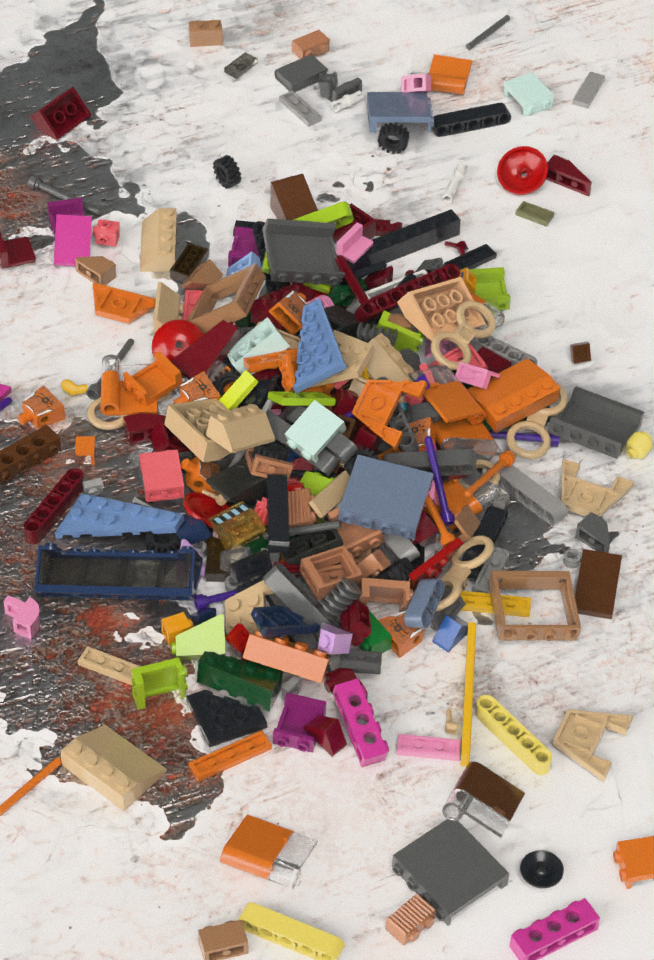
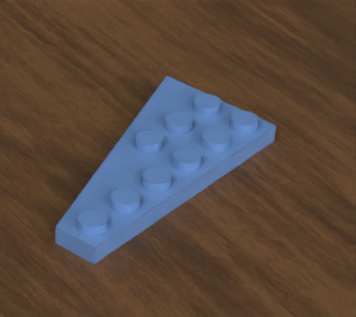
M320 298L303 306L301 320L303 327L300 330L301 342L298 345L296 362L298 369L295 371L296 383L293 387L296 394L347 368Z
M82 493L54 534L57 539L63 538V535H72L73 538H79L83 534L100 537L121 536L126 532H132L133 535H140L141 532L151 531L153 534L176 533L185 519L181 513Z

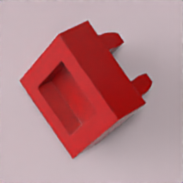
M237 623L225 639L236 652L241 653L247 645L250 633L243 624Z

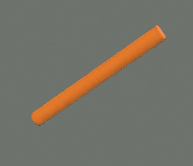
M56 757L0 805V816L62 764L61 759Z

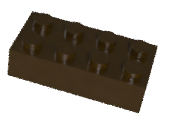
M188 243L170 269V278L184 283L200 264L207 261L209 249Z
M211 536L207 538L206 582H225L226 577L231 575L232 537L216 538Z

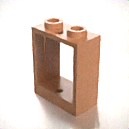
M345 545L301 559L299 572L317 601L322 598L325 599L327 593L333 595L331 589L336 588L338 590L336 587L338 582L343 584L341 579L324 584L317 572L319 569L341 563L348 575L346 578L352 580L359 587L363 572L359 566L357 567L352 553L348 552Z

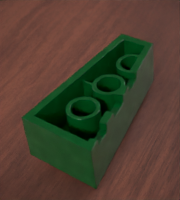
M204 651L199 660L198 683L217 691L224 689L228 691L229 696L234 698L238 696L247 699V703L251 705L260 704L263 706V710L270 712L281 691L283 671L260 665L253 661H244L232 656L228 657Z

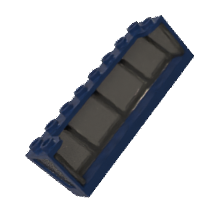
M45 543V546H38L34 592L39 597L196 601L203 559L196 549L191 546H182L177 551H166V553H158L155 550L139 553L138 550L120 552L116 549H109L108 552H100L99 549L81 551L77 548L62 551L55 543Z

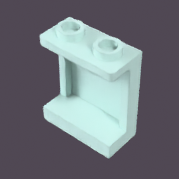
M533 72L504 82L503 95L506 98L513 96L523 107L524 117L552 107L554 94Z
M314 400L285 433L286 443L293 450L297 448L301 451V455L308 461L313 460L317 462L319 460L318 454L338 432L343 434L346 426L343 420Z

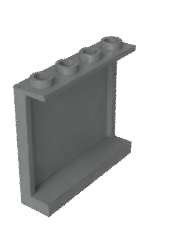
M267 218L262 231L271 281L328 285L340 284L345 272H340L335 262L337 257L333 241V234L336 230L335 223Z
M575 386L571 400L567 403L563 412L559 413L557 417L551 416L548 433L618 459L626 448L629 437L640 429L644 411Z
M453 815L395 853L392 860L394 873L406 881L411 891L418 893L436 909L437 919L443 921L447 926L451 924L452 916L496 886L502 890L508 885L509 872Z

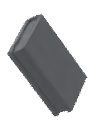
M311 54L276 69L274 75L275 79L288 91L293 90L297 92L318 83L319 73L327 74L328 68Z

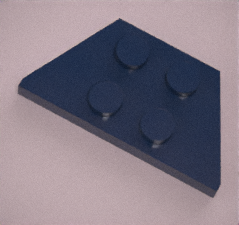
M283 606L253 607L251 616L263 637L318 633L320 625L317 623L307 624L303 622V616Z

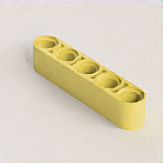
M490 695L480 696L476 707V717L535 774H547L550 771L552 760L550 750L495 698Z
M247 903L238 919L242 920L246 932L314 960H338L345 947L343 940L337 936L256 903Z

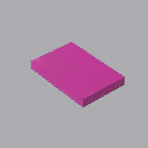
M57 214L54 265L76 267L75 259L77 257H90L92 217Z

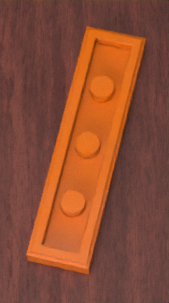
M261 730L189 762L188 768L197 782H200L271 750L272 744Z

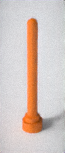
M504 451L499 456V462L464 492V496L467 498L471 497L503 467L508 468L512 466L516 461L514 453Z
M428 493L425 505L441 534L440 543L444 548L454 541L456 537L451 532H448Z

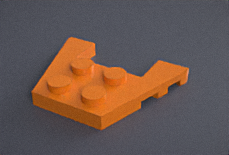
M367 380L355 404L352 415L397 450L404 434L402 431L387 427L402 394L421 399L428 384L423 380H419V382H410V380H403L402 382Z

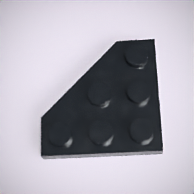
M202 690L186 696V701L209 747L267 728V721L261 709L257 706L251 705L249 707L240 704L239 700L227 696L222 698L213 695V692L208 690Z

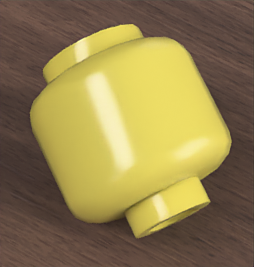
M644 431L634 432L627 441L626 454L632 459L645 458L653 448L651 436Z

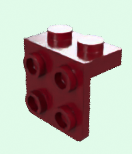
M0 232V265L2 269L36 261L28 237L3 241Z

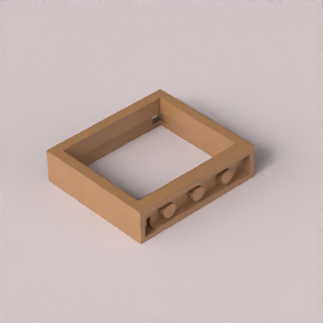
M257 263L205 286L187 321L195 324L205 334L222 320L229 323L230 321L235 322L246 317L266 276ZM237 292L232 302L213 310L218 300Z
M569 571L491 572L488 585L499 640L572 641L578 639L581 624ZM499 589L561 590L568 625H506Z

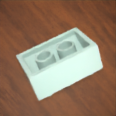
M267 317L238 340L227 354V357L236 370L242 374L245 370L248 371L244 366L243 358L287 350L290 346Z

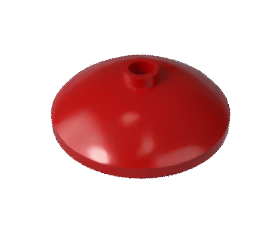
M520 146L509 150L502 156L497 167V177L501 186L506 191L515 195H527L537 191L544 184L548 176V164L544 155L539 150L529 146Z
M169 321L156 331L152 340V354L160 351L171 362L172 359L204 334L199 327L189 321ZM181 342L183 346L177 348L176 343Z
M202 492L189 493L183 500L185 510L190 517L203 520L208 529H231L239 521V516L236 515L218 525L214 523L213 519L233 510V508L227 503L222 506L218 505L215 499L202 494Z

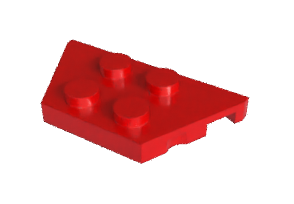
M456 538L408 575L410 577L408 579L410 581V589H413L414 592L421 579L438 578L443 572V567L448 564L464 542L460 538Z

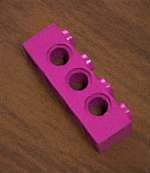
M358 678L335 685L332 694L361 767L385 761L389 747L386 740H383L381 737V726L378 721L375 722L373 717L374 709L372 704L367 702L365 697L367 693L364 685L360 684ZM356 701L359 706H353L350 702ZM357 720H364L367 724L361 725ZM365 738L372 739L374 743H367L365 741Z
M586 898L580 901H573L568 907L556 910L542 920L538 919L524 929L516 930L511 935L510 949L518 960H539L598 930L600 917Z

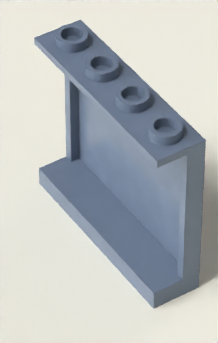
M367 92V115L370 133H376L377 123H426L428 133H430L431 127H434L431 99L427 97V92Z
M357 455L339 508L338 521L362 526L366 529L381 530V532L415 540L416 530L426 498L432 487L434 473Z

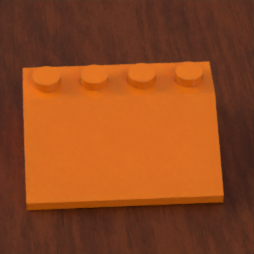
M528 358L498 373L500 378L492 376L487 390L476 386L467 389L486 412L485 420L495 433L558 401L560 387L553 378Z

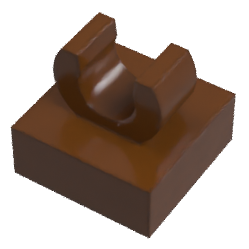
M589 342L570 345L572 363L591 361Z

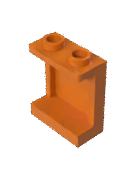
M160 351L153 354L154 363L131 376L128 372L123 373L125 388L128 391L131 390L139 402L142 401L146 406L183 384L181 371Z
M286 353L279 361V370L282 373V386L285 391H294L293 387L296 383L295 371L298 369L297 358H291L290 353ZM330 383L310 387L301 392H322L328 395L334 388V385Z
M654 836L617 842L616 851H613V858L615 864H619L620 880L625 882L627 889L632 888L633 882L654 879Z

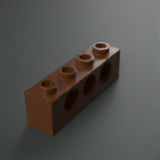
M45 425L0 450V485L61 451L60 437L48 425Z

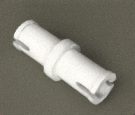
M361 91L350 95L346 94L341 99L333 101L331 106L332 108L337 106L333 109L337 112L340 109L352 107L354 103L362 101L364 95L359 96V94H362Z

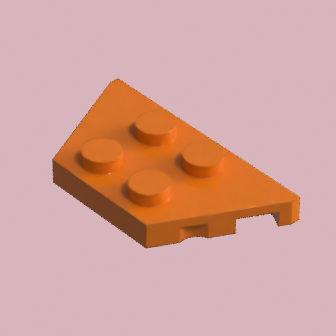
M93 283L95 315L130 324L155 308L156 298Z

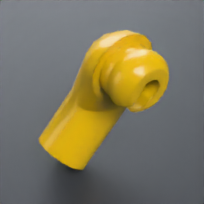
M68 379L63 380L61 383V388L71 396L84 394L88 389L87 384L76 385Z

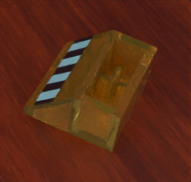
M243 501L208 519L227 553L261 536L266 530L258 514Z

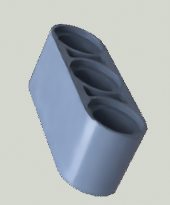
M421 579L404 615L406 627H429L444 594L445 586L442 579Z

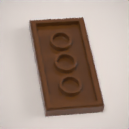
M583 549L575 593L578 614L612 619L622 555Z

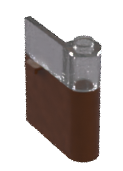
M470 762L445 802L442 813L451 821H459L465 814L501 838L525 792L481 763Z

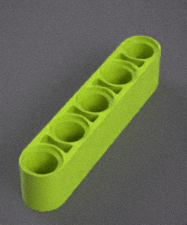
M339 202L294 220L335 223L337 229L353 222L354 217L349 203Z

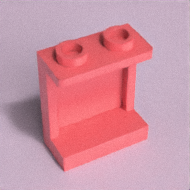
M178 450L139 454L146 502L184 498V482Z

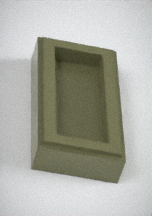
M523 201L516 210L515 215L547 227L554 217V212Z

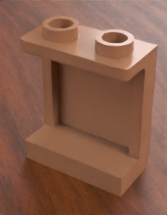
M254 447L247 449L245 458L251 475L267 478V474H287L288 483L293 469L292 463L255 454L253 460Z
M340 507L328 512L331 522L338 521ZM340 521L341 528L336 529L346 549L352 553L353 557L360 556L368 549L376 548L385 542L381 530L366 529L362 526L346 524Z
M362 578L359 584L362 594L359 595L357 600L364 605H367V602L398 604L399 612H402L408 608L413 597V589H410V581Z

